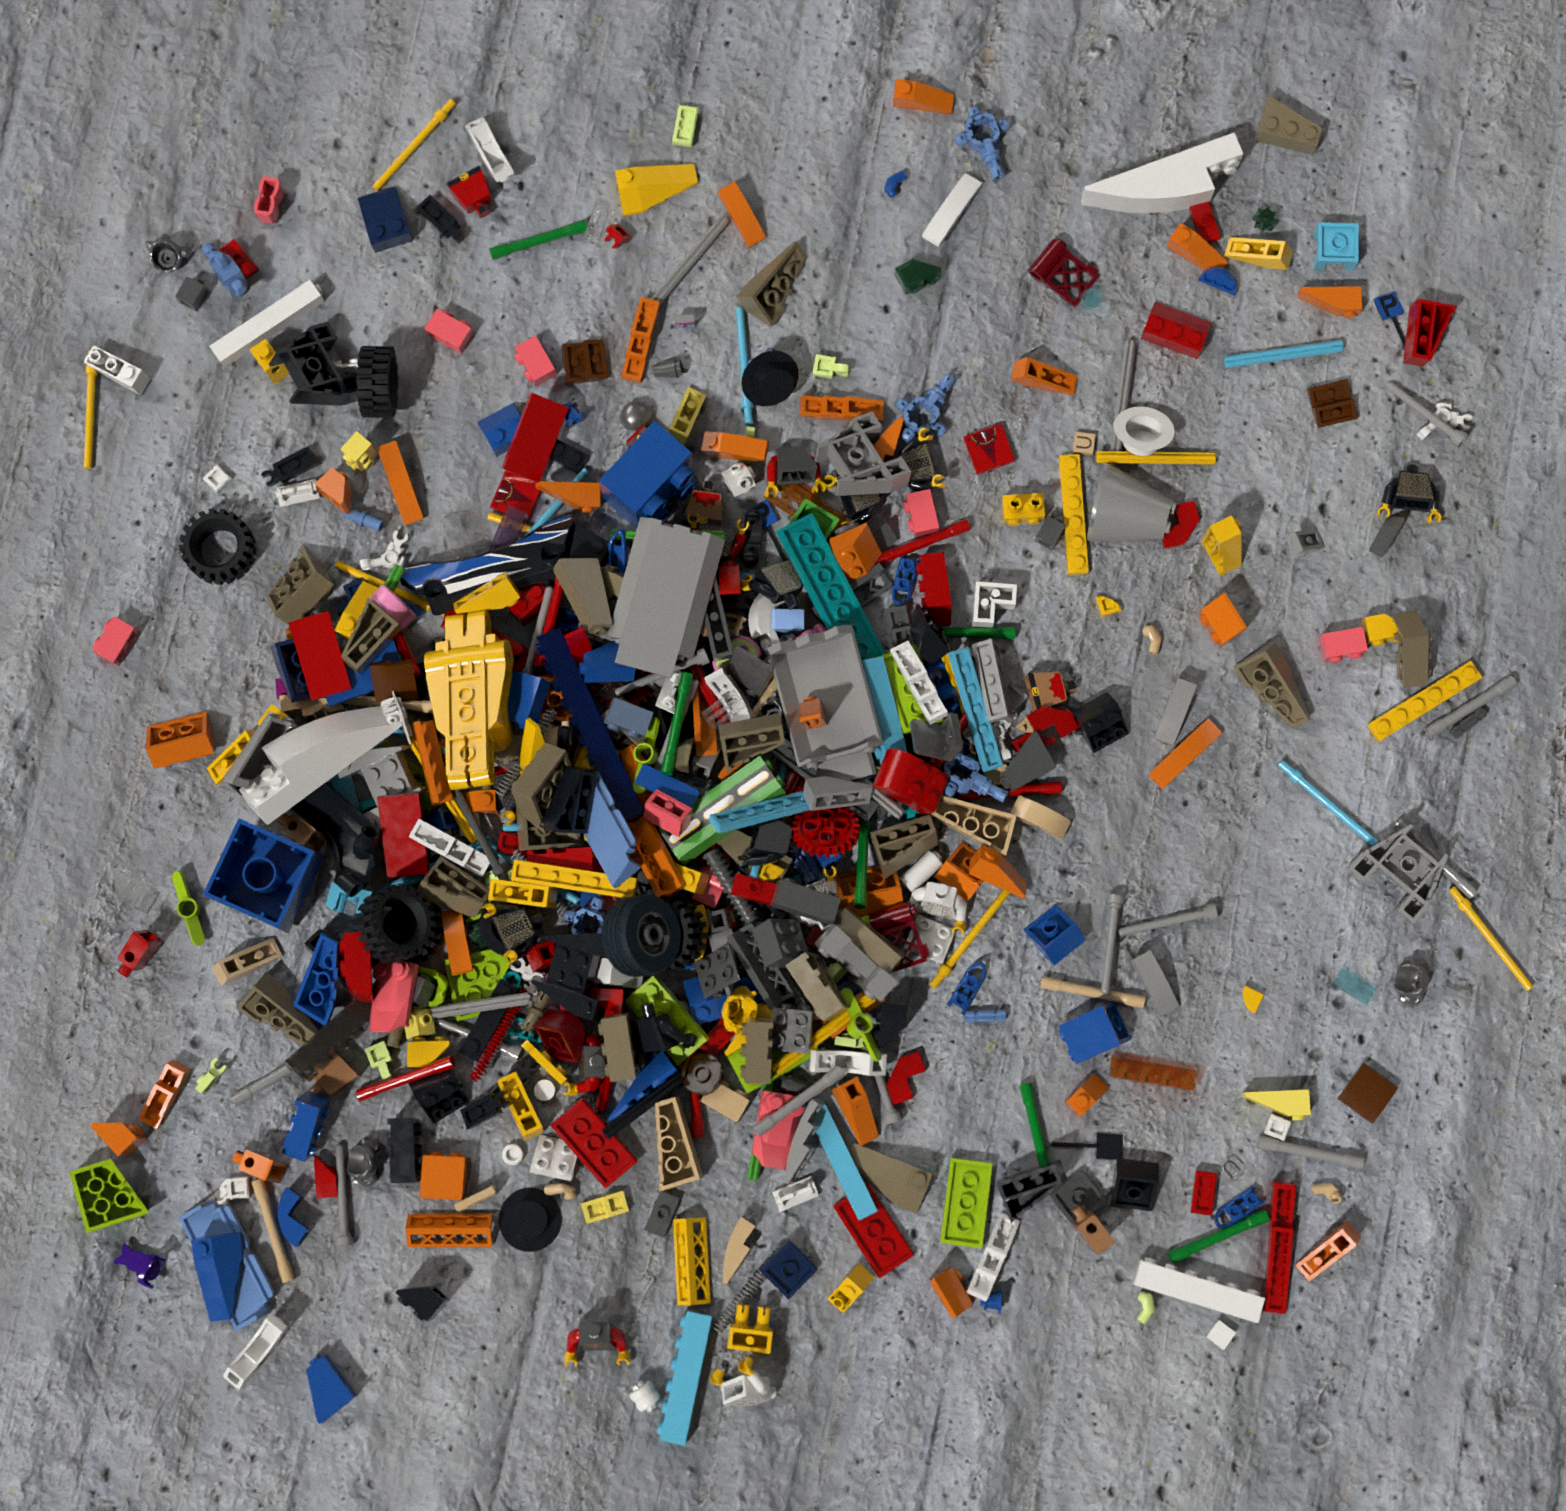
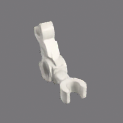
M1436 404L1437 410L1434 414L1452 428L1458 426L1463 431L1470 429V426L1465 425L1463 420L1470 421L1472 419L1471 415L1464 414L1459 416L1458 412L1450 411L1452 410L1451 404ZM1430 422L1416 435L1423 440L1437 426Z
M396 530L393 533L394 542L390 541L386 552L381 555V558L360 560L362 571H368L373 569V567L382 565L387 568H393L395 564L403 567L405 556H402L401 560L399 557L405 549L402 546L406 545L409 541V536L406 534L403 540H398L399 532Z
M1015 713V714L1013 715V716H1014V721H1015V719L1017 718L1018 713ZM1000 720L995 722L992 728L1002 762L1006 763L1011 759V754L1006 749L1003 740L1011 723Z
M520 958L518 960L522 964L521 967L516 969L511 965L510 968L516 973H522L520 977L530 984V986L524 984V988L529 993L537 995L540 989L531 983L532 980L547 981L548 974L539 971L532 972L530 965L527 966L526 961Z

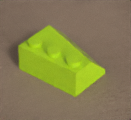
M112 1159L69 1172L86 1233L97 1232L149 1214V1211Z

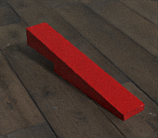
M1272 1181L1264 1312L1286 1314L1296 1185L1292 1182Z

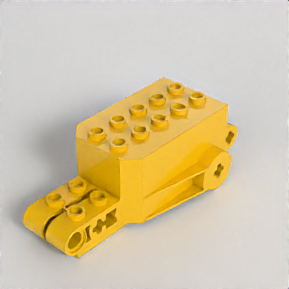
M487 610L470 612L467 615L463 613L446 616L445 641L436 642V650L425 653L424 667L436 728L445 737L446 775L448 777V784L451 790L493 785L495 780L494 752L504 751L514 740V724L508 721L507 705L513 669L512 648L508 640H500L496 634H491V619Z

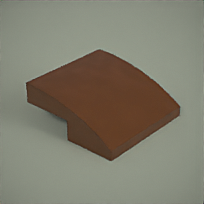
M603 339L583 340L582 343H563L561 345L566 384H579L608 379Z
M1348 379L1307 388L1317 428L1358 419L1355 402L1351 398Z
M411 659L390 663V660L369 664L376 702H382L393 697L392 691H394L396 698H401V701L418 699Z
M1363 1062L1338 1096V1100L1373 1124L1389 1103L1398 1087Z

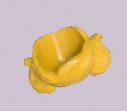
M739 986L724 1002L721 1013L724 1019V1026L729 1032L740 1033L742 1023H746V1017L756 1018L758 1005L753 999L757 995L756 991L751 992L748 987Z

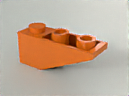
M858 1077L833 1088L832 1092L859 1145L862 1146L879 1137L867 1094Z

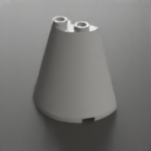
M1107 463L1105 466L1106 471L1103 470L1094 500L1087 541L1163 539L1165 533L1169 534L1172 523L1168 521L1169 515H1174L1177 503L1114 465Z
M268 711L265 719L224 775L223 781L248 789L251 780L272 766L262 747L300 726L294 724V719L283 716L281 720L279 719V714Z

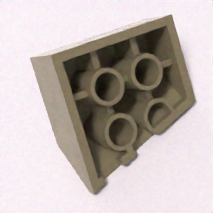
M303 544L299 548L301 553L296 561L292 559L288 564L287 574L279 577L266 596L274 615L287 625H289L288 622L304 618L311 609L317 606L318 601L331 591L334 585L325 566Z
M546 742L536 752L533 760L525 767L524 772L513 783L511 788L520 813L544 834L548 830L539 827L566 766H572L566 750Z
M516 803L519 851L586 846L580 833H557L549 830L546 834L542 833L520 813Z

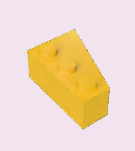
M1232 515L1209 526L1201 540L1220 576L1242 566V528L1237 519L1234 520Z

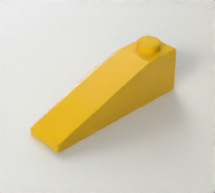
M695 164L642 166L615 170L623 217L644 213L650 207L658 203L661 204L667 198L675 194L678 195L698 184Z

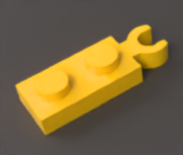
M528 1040L521 1045L560 1085L563 1086L569 1080L565 1077L568 1073L560 1065L555 1067L550 1062L553 1058L545 1050L540 1052Z

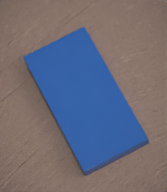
M394 640L371 663L390 660V663L401 661ZM344 662L352 689L326 697L329 707L374 691L369 666L359 675Z

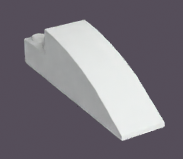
M1231 133L1085 186L1081 204L1126 213H1160L1189 209L1190 206L1208 201L1210 203L1215 190L1212 181L1217 179L1219 175L1234 173L1240 164L1243 152L1235 133Z
M381 706L339 712L302 725L262 747L272 766L251 780L248 789L242 787L239 791L254 812L268 825L403 725L401 722L396 724L387 723Z

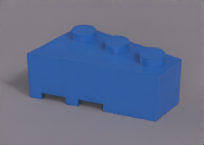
M307 1090L295 1100L294 1105L298 1107L295 1115H291L290 1122H292L290 1130L287 1131L282 1154L306 1162L310 1157H314L318 1148L315 1145L317 1138H320L324 1131L322 1123L324 1118L327 1119L331 1111L329 1106L331 1099Z

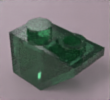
M912 259L896 267L894 275L905 295L909 293H917L927 284L933 285L938 282L939 278H941L942 270L938 266Z

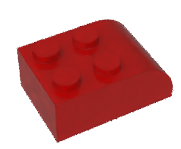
M887 749L872 787L920 814L935 813L949 775L910 753L897 749Z
M361 932L343 933L344 939L340 940L341 957H344V960H340L342 977L346 978L348 990L356 1000L372 1003L371 950L366 952L363 948L366 945L365 941L359 942L358 937L362 936Z

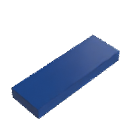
M646 764L642 765L634 782L653 793L658 789L691 808L700 792L675 778L660 773V771Z

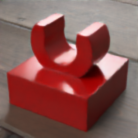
M611 224L605 230L609 234L605 237V241L610 242L612 238L615 240L612 246L613 249L619 248L621 244H628L632 239L619 224Z

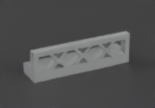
M992 639L972 644L988 722L993 723L1000 720H1005L1008 723L1015 722L999 645Z

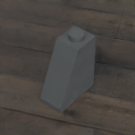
M1037 731L1025 740L1000 774L1001 785L1009 793L1056 768Z

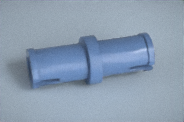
M350 507L348 515L344 512L342 514L343 518L357 522L361 527L367 526L378 532L382 531L385 520L369 515V512L365 510L362 512Z

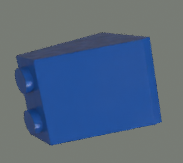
M1114 1002L1100 1006L1059 1025V1035L1066 1042L1069 1048V1057L1076 1064L1132 1040Z

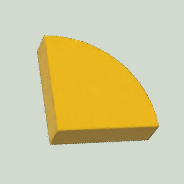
M1105 596L1095 598L1101 617L1122 611L1120 605Z
M773 863L763 865L757 879L767 882L776 880L784 873L785 869Z
M1244 986L1242 990L1243 1002L1246 1008L1255 1014L1264 995Z

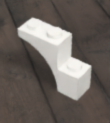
M480 117L466 124L465 127L479 151L490 175L496 182L508 180L511 177L510 175L514 174V171L497 144L486 120Z
M270 1313L247 1346L227 1367L223 1377L240 1390L256 1373L260 1363L278 1345L287 1328L284 1322L279 1317H275Z

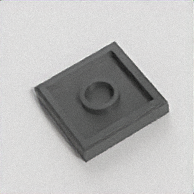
M1082 1168L1049 1194V1197L1072 1226L1076 1219L1070 1211L1077 1205L1081 1204L1086 1212L1090 1211L1094 1214L1108 1203Z

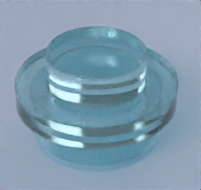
M1094 289L1085 290L1080 297V302L1086 309L1096 308L1101 300L1099 293Z

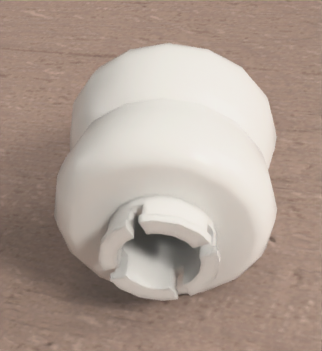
M640 1380L638 1384L636 1383L631 1387L633 1391L629 1394V1397L635 1403L638 1411L643 1412L647 1410V1413H649L652 1409L659 1406L657 1402L661 1396L655 1390L651 1381L643 1382V1380Z

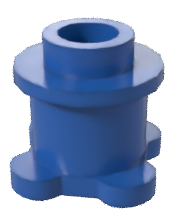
M570 401L564 404V406L569 407L565 416L568 428H572L585 419V414L583 412L580 413L576 402L572 403Z
M1000 1289V1293L990 1292L986 1302L980 1299V1306H984V1311L986 1309L998 1310L997 1314H1001L1003 1289Z

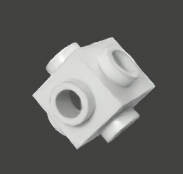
M743 462L733 464L729 469L721 473L734 497L746 493L756 486L753 480L756 476L750 466L746 467Z

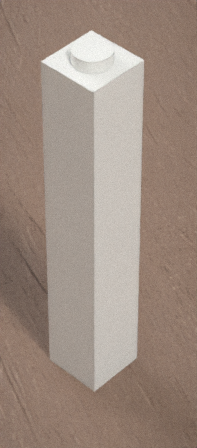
M308 280L209 347L225 368L248 353L252 347L262 340H268L324 303L321 296L324 292L318 284L313 285L311 280Z

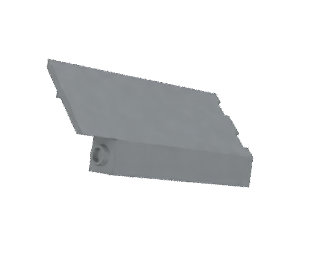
M640 517L613 614L612 626L608 632V637L615 639V643L619 644L615 663L672 678L677 660L684 661V658L693 659L724 546V539L711 533L692 531L690 528L681 525L663 523L662 520Z
M852 625L835 626L823 633L807 634L797 640L782 641L768 647L767 650L798 767L807 766V769L815 768L817 777L826 776L847 781L877 774L872 752H875L876 747L884 743ZM808 697L820 698L827 725L806 730L800 722L799 703H803V699Z

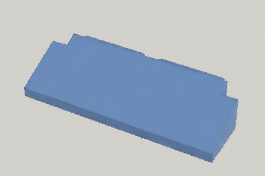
M598 773L588 834L584 835L612 887L617 888L641 868L638 863L629 858L636 851L634 846L637 841L621 811L613 810L612 807L615 804V800L600 773Z
M212 1199L179 1217L190 1242L192 1239L201 1236L241 1232L244 1254L240 1262V1276L236 1283V1297L232 1319H230L235 1331L271 1313L267 1302L274 1299V1290L257 1256L252 1254L249 1248L250 1243L232 1207L227 1204L218 1207L215 1199Z

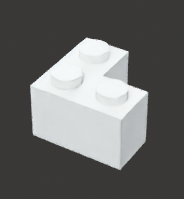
M976 581L972 627L993 628L995 608L1014 610L1017 584Z
M600 956L593 985L615 986L625 989H638L642 986L643 976H626L614 968L607 958Z

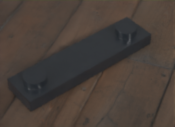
M500 978L490 998L517 994L519 988ZM509 1008L482 1011L459 1052L478 1062L484 1049L487 1047L486 1045L489 1044Z

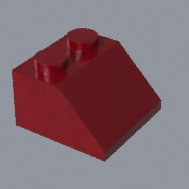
M549 1009L533 1025L542 1043L552 1058L578 1063L581 1059L585 1029L581 1018L572 1013Z

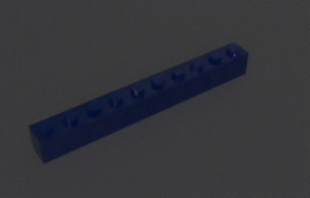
M560 628L536 637L537 644L534 645L539 656L543 655L545 671L547 674L551 673L554 679L551 681L556 693L560 692L562 697L560 699L561 706L564 711L568 710L571 716L568 718L572 729H577L579 734L577 736L578 743L581 748L585 747L588 753L585 755L589 766L593 765L595 771L600 773L615 800V804L612 807L613 810L621 811L627 823L639 819L644 815V810L587 686L580 675Z

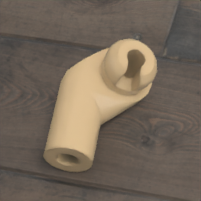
M1146 625L1143 627L1142 633L1149 637L1151 641L1148 653L1158 655L1162 637L1155 626Z
M556 1183L544 1187L546 1196L564 1193L566 1200L576 1198V1189L571 1185Z
M1332 1183L1311 1185L1313 1195L1324 1194L1333 1204H1339L1342 1201V1193Z

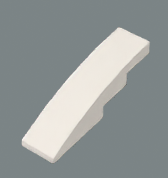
M965 173L943 202L921 237L939 247L956 225L959 217L969 206L971 199L980 189L982 182Z
M909 641L890 649L903 678L929 724L948 716V711L940 700L926 669Z
M418 819L409 835V838L481 877L490 864L486 855L421 819Z
M1004 1213L999 1214L966 1293L985 1302L987 1301L1020 1223L1019 1220L1011 1223L1008 1215Z

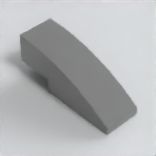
M1180 678L1176 679L1155 733V740L1171 746L1174 745L1196 690V684Z
M1151 950L1130 961L1161 1017L1180 1007Z

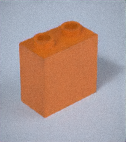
M429 1151V1155H423L420 1198L464 1200L468 1158L462 1157L463 1153L450 1152V1156H441L442 1152Z

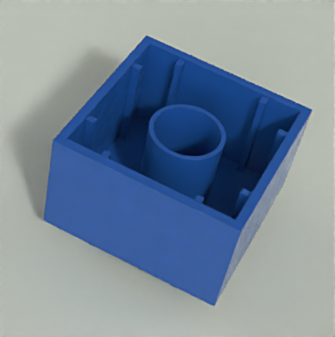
M656 421L644 431L599 480L605 502L636 530L640 517L654 518L664 522L670 514V511L665 508L675 496L681 501L684 500L697 485V482L693 479L695 470L692 453Z
M238 818L203 892V896L289 933L323 857L313 850Z

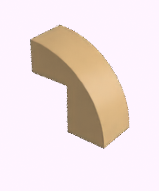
M1018 796L1010 814L1017 815L1016 819L1020 822L1038 827L1048 835L1063 840L1071 823L1069 819L1052 809L1022 796Z

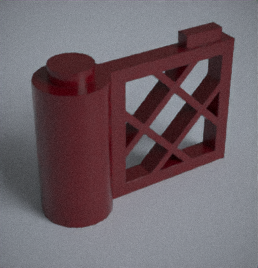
M1059 238L1057 240L1052 239L1029 267L1028 273L1035 280L1044 283L1072 307H1075L1099 277L1096 274L1098 270L1091 264L1086 266L1067 250V245L1063 240ZM1067 258L1074 263L1075 270L1065 271L1064 262ZM1079 273H1087L1092 277L1091 281L1080 284ZM1076 274L1077 284L1067 285L1065 275ZM1062 275L1063 286H1055L1050 282L1051 278ZM1068 288H1078V297L1075 301L1068 296Z
M909 901L869 915L870 924L876 931L883 936L890 934L896 938L895 946H897L899 940L909 944L905 957L891 973L927 962V957L930 956L928 946L922 943L916 924L917 908L915 904L911 905ZM912 927L914 933L911 942L901 938L904 930ZM912 946L919 950L921 959L913 961L907 957Z

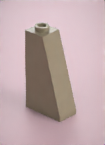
M560 558L553 571L586 634H594L595 636L606 634L612 626V620L598 558Z
M736 829L718 841L716 846L734 864H744L746 860L739 861L738 856L743 854L750 858L748 851L751 837ZM785 855L779 861L774 862L773 864L784 868L785 871L779 878L769 882L777 884L778 881L783 880L793 859ZM751 864L748 869L742 870L748 877H750L752 869Z
M846 907L844 910L840 908L837 911L833 924L851 938V942L888 974L891 973L906 954L850 908Z

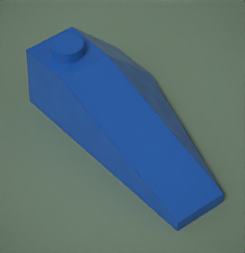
M321 933L293 1006L324 1026H328L335 1009L340 943Z
M698 976L683 980L691 1015L698 1025L722 1018V1007L728 998L725 988L721 998L715 999L714 996H709L705 999ZM750 977L740 978L739 981L734 983L733 991L739 986H746L751 992H757V995L753 998L757 1005L765 1002Z
M655 1051L647 1058L649 1061L644 1065L609 1116V1122L615 1120L678 1072L663 1051L660 1053Z
M241 1232L208 1235L192 1239L193 1261L210 1322L232 1319L236 1297V1283L240 1276V1262L244 1254Z

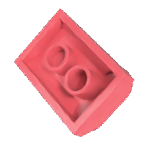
M380 961L374 966L372 975L376 981L369 1022L370 1032H392L401 1026L408 1027L419 968L417 964L406 961H399L397 963H390V961L384 963Z
M761 1091L756 1124L773 1114L796 1096ZM805 1104L778 1122L775 1127L761 1137L755 1132L751 1154L758 1158L762 1166L786 1170L792 1140L799 1125L801 1114L804 1112Z

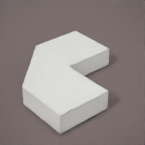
M249 1176L227 1178L208 1201L215 1199L218 1207L225 1204L230 1206V1200L250 1198Z

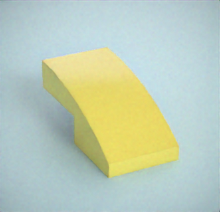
M623 1191L581 1203L586 1224L629 1211Z

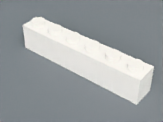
M1145 1257L1144 1261L1138 1260L1132 1285L1259 1323L1265 1298L1260 1297V1292L1251 1289L1243 1292L1239 1290L1240 1286L1228 1282L1226 1286L1218 1284L1219 1279L1207 1276L1206 1280L1198 1278L1199 1273L1189 1270L1181 1273L1177 1271L1178 1267L1165 1263V1267L1156 1265L1157 1260Z

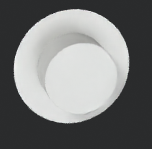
M1132 407L1118 414L1114 421V431L1117 437L1123 442L1124 447L1130 453L1138 456H1148L1155 453L1158 449L1168 445L1174 437V426L1171 420L1162 412L1152 408Z

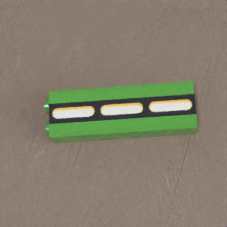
M761 756L757 757L698 798L692 807L690 825L680 837L669 833L659 826L657 827L677 859L683 865H686L734 831L731 830L719 834L709 822L711 814L786 795L782 788L785 784L779 775L776 777L773 775L772 771L775 769L769 760L764 762Z

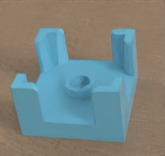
M1318 222L1314 230V240L1317 239L1314 269H1324L1326 264H1346L1344 270H1354L1359 262V223Z
M332 882L325 906L331 908L332 911L342 913L345 902L348 900L358 903L356 914L361 913L358 910L359 905L363 904V900L373 892L362 889L354 897H349Z

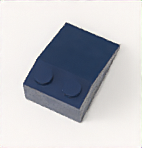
M396 186L358 197L368 237L375 253L413 241Z
M290 639L274 643L271 647L272 655L291 703L309 699V691L294 640Z

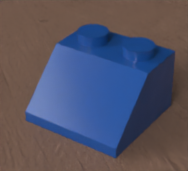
M513 403L477 422L496 457L508 451L521 418Z
M1056 904L1024 929L1026 935L1053 966L1086 941L1078 925Z

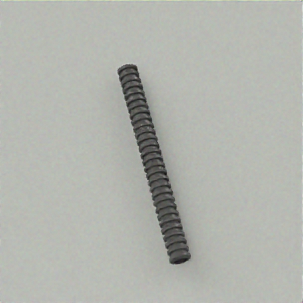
M714 848L706 853L702 858L707 860L706 864L710 865V871L713 870V876H717V882L720 881V887L725 889L723 892L728 894L726 897L731 899L730 903L734 904V910L737 909V915H741L740 919L741 921L744 920V926L755 921L757 926L762 924L764 921L759 919L761 916L756 914L757 910L753 909L754 905L753 903L750 904V900L730 895L735 876L732 875L733 871L729 870V864L726 865V859L722 858L723 854H719V848ZM751 928L748 929L747 931L752 933L750 936L752 938H755V935ZM783 968L797 991V994L789 998H792V1004L796 1005L795 1009H801V1005L812 1006L788 969ZM782 984V985H781L782 988L785 987V989H786V990H785V993H789V991L787 990L786 986Z

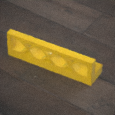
M706 1217L673 1219L677 1305L710 1304ZM693 1222H699V1232L697 1235L693 1232ZM697 1244L700 1246L701 1252L698 1257L694 1252V1247ZM698 1265L702 1270L699 1278L696 1276L695 1270ZM699 1287L703 1290V1300H697V1290Z

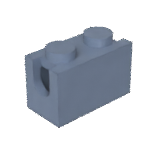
M613 698L603 723L607 724V728L610 730L627 732V736L631 738H643L646 735L654 712L618 698Z

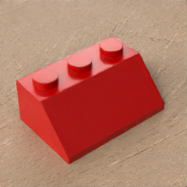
M1154 302L1141 339L1198 359L1211 322Z

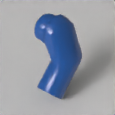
M903 170L888 177L886 180L884 192L887 193L889 198L897 195V184L907 179Z

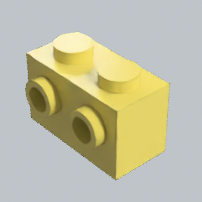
M357 431L340 449L344 454L342 458L354 471L356 469L361 472L365 469L368 470L374 464V459L378 456L373 445Z

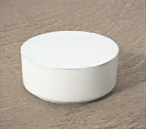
M541 1080L535 1085L534 1093L539 1100L549 1101L554 1097L556 1088L551 1081Z
M516 1144L507 1145L502 1152V1158L508 1165H517L524 1157L523 1149Z

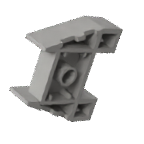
M873 411L853 418L846 427L840 428L837 434L830 439L827 438L817 446L815 463L830 459L841 477L838 479L835 491L836 496L891 493L908 487L911 470L904 459L899 457L884 463L872 443L878 441L882 425Z
M409 744L372 748L338 773L341 779L362 771L377 805L376 808L363 815L378 827L379 830H381L377 802L378 796L420 793L421 797L428 790L427 785L418 788L402 751L411 748Z
M1411 824L1360 853L1347 867L1346 871L1360 883H1365L1378 868L1408 894L1394 911L1409 924H1414L1428 908L1448 855L1442 854L1436 861L1406 836L1413 827Z
M831 924L815 942L817 950L825 958L832 957L842 964L845 963V969L853 975L849 980L863 989V993L872 1001L874 999L882 1001L898 982L851 942L852 939L838 926Z

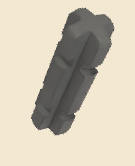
M1481 707L1478 708L1473 714H1470L1461 721L1458 726L1456 725L1450 730L1451 735L1458 739L1487 716L1486 711Z

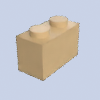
M722 1081L718 1089L711 1094L703 1096L700 1102L738 1123L750 1103V1100L746 1099L748 1094L739 1089L734 1092L729 1089V1083Z

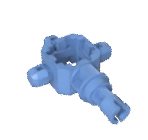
M972 106L969 108L968 114L970 118L965 124L964 133L962 132L955 136L956 145L961 147L968 143L970 149L980 153L982 161H985L986 165L989 166L993 180H998V176L1002 179L1005 173L999 161L1001 158L997 144L1000 132H1006L1010 128L1007 119H1001L996 123L992 114H982L979 107ZM984 123V126L988 125L993 136L992 139L987 138L980 142V140L977 141L974 138L972 127L976 128Z
M212 243L204 244L202 251L208 257L209 265L231 296L233 294L237 297L244 295L248 282L237 264L228 254L226 255L218 251Z
M945 373L936 387L928 390L924 397L914 398L911 404L909 400L902 397L899 398L896 407L901 412L905 411L903 413V424L906 428L902 433L903 440L908 442L915 435H919V431L922 428L930 429L926 431V437L931 431L939 437L945 434L947 428L941 422L938 423L940 418L939 409L945 402L944 399L946 398L947 391L956 381L952 376L949 379L950 375ZM918 406L932 413L933 418L925 427H919L915 422L910 421L909 417Z
M968 751L965 755L958 753L952 761L945 760L940 767V771L942 770L949 775L943 790V794L947 797H952L955 793L960 795L968 794L971 790L977 792L978 795H990L1002 803L1008 797L1009 791L993 785V781L989 780L988 776L985 777L980 774V766L976 761L977 754L973 751ZM959 767L961 771L969 772L970 777L967 780L963 778L961 781L959 780L960 777L950 775V771Z
M595 896L589 906L578 911L568 910L565 912L564 920L573 924L571 930L573 934L587 933V930L584 929L585 925H583L586 921L587 913L592 917L596 916L597 920H600L599 924H601V927H599L597 933H602L603 921L608 912L603 910L605 904L603 897Z

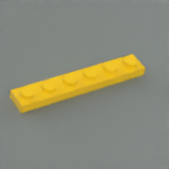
M1079 454L1059 455L1063 523L1066 525L1064 535L1067 574L1085 575L1089 573L1080 456Z
M1469 661L1372 721L1367 727L1378 743L1483 677L1472 661Z
M514 860L511 881L624 898L636 895L638 878L629 877L617 888H614L605 873Z

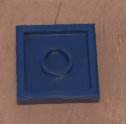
M787 1239L759 1270L789 1300L818 1268Z

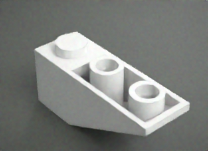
M94 345L84 360L86 365L140 396L151 380L142 369Z

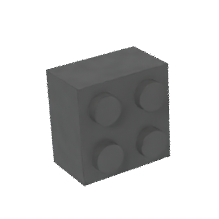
M768 919L753 928L765 968H786V964L803 953L808 952L798 919Z

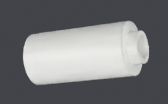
M928 850L899 878V881L912 893L915 889L920 888L943 865L940 862L942 857L936 851L930 852Z

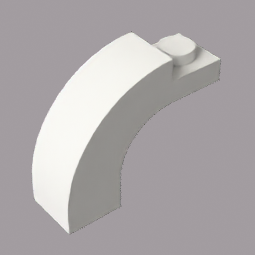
M759 594L750 607L748 625L751 638L759 637L761 647L765 650L766 655H769L767 648L780 642L776 631L772 630V609H776L779 605L784 604L785 601L773 604L769 599Z
M723 668L704 677L706 684L724 706L730 722L755 718L738 684Z
M845 1049L811 1050L810 1071L829 1072L839 1065L847 1073L886 1076L887 1054L880 1053L882 1059L875 1062L868 1051Z

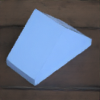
M772 609V630L800 636L804 630V609Z

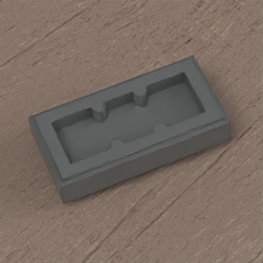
M660 1191L644 1230L664 1238L680 1198Z

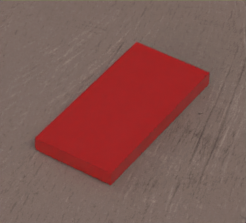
M530 392L501 468L532 481L540 482L569 407Z
M329 611L288 622L311 701L351 690V684L341 657L342 654Z
M420 793L378 796L377 802L387 877L427 875L430 871L427 847L409 838L418 819L423 821Z
M582 1097L551 1123L550 1126L606 1189L636 1164L638 1160L616 1135L610 1139L603 1135L602 1128L607 1124Z
M868 1183L865 1186L878 1212L859 1221L847 1197L833 1207L880 1279L915 1255Z

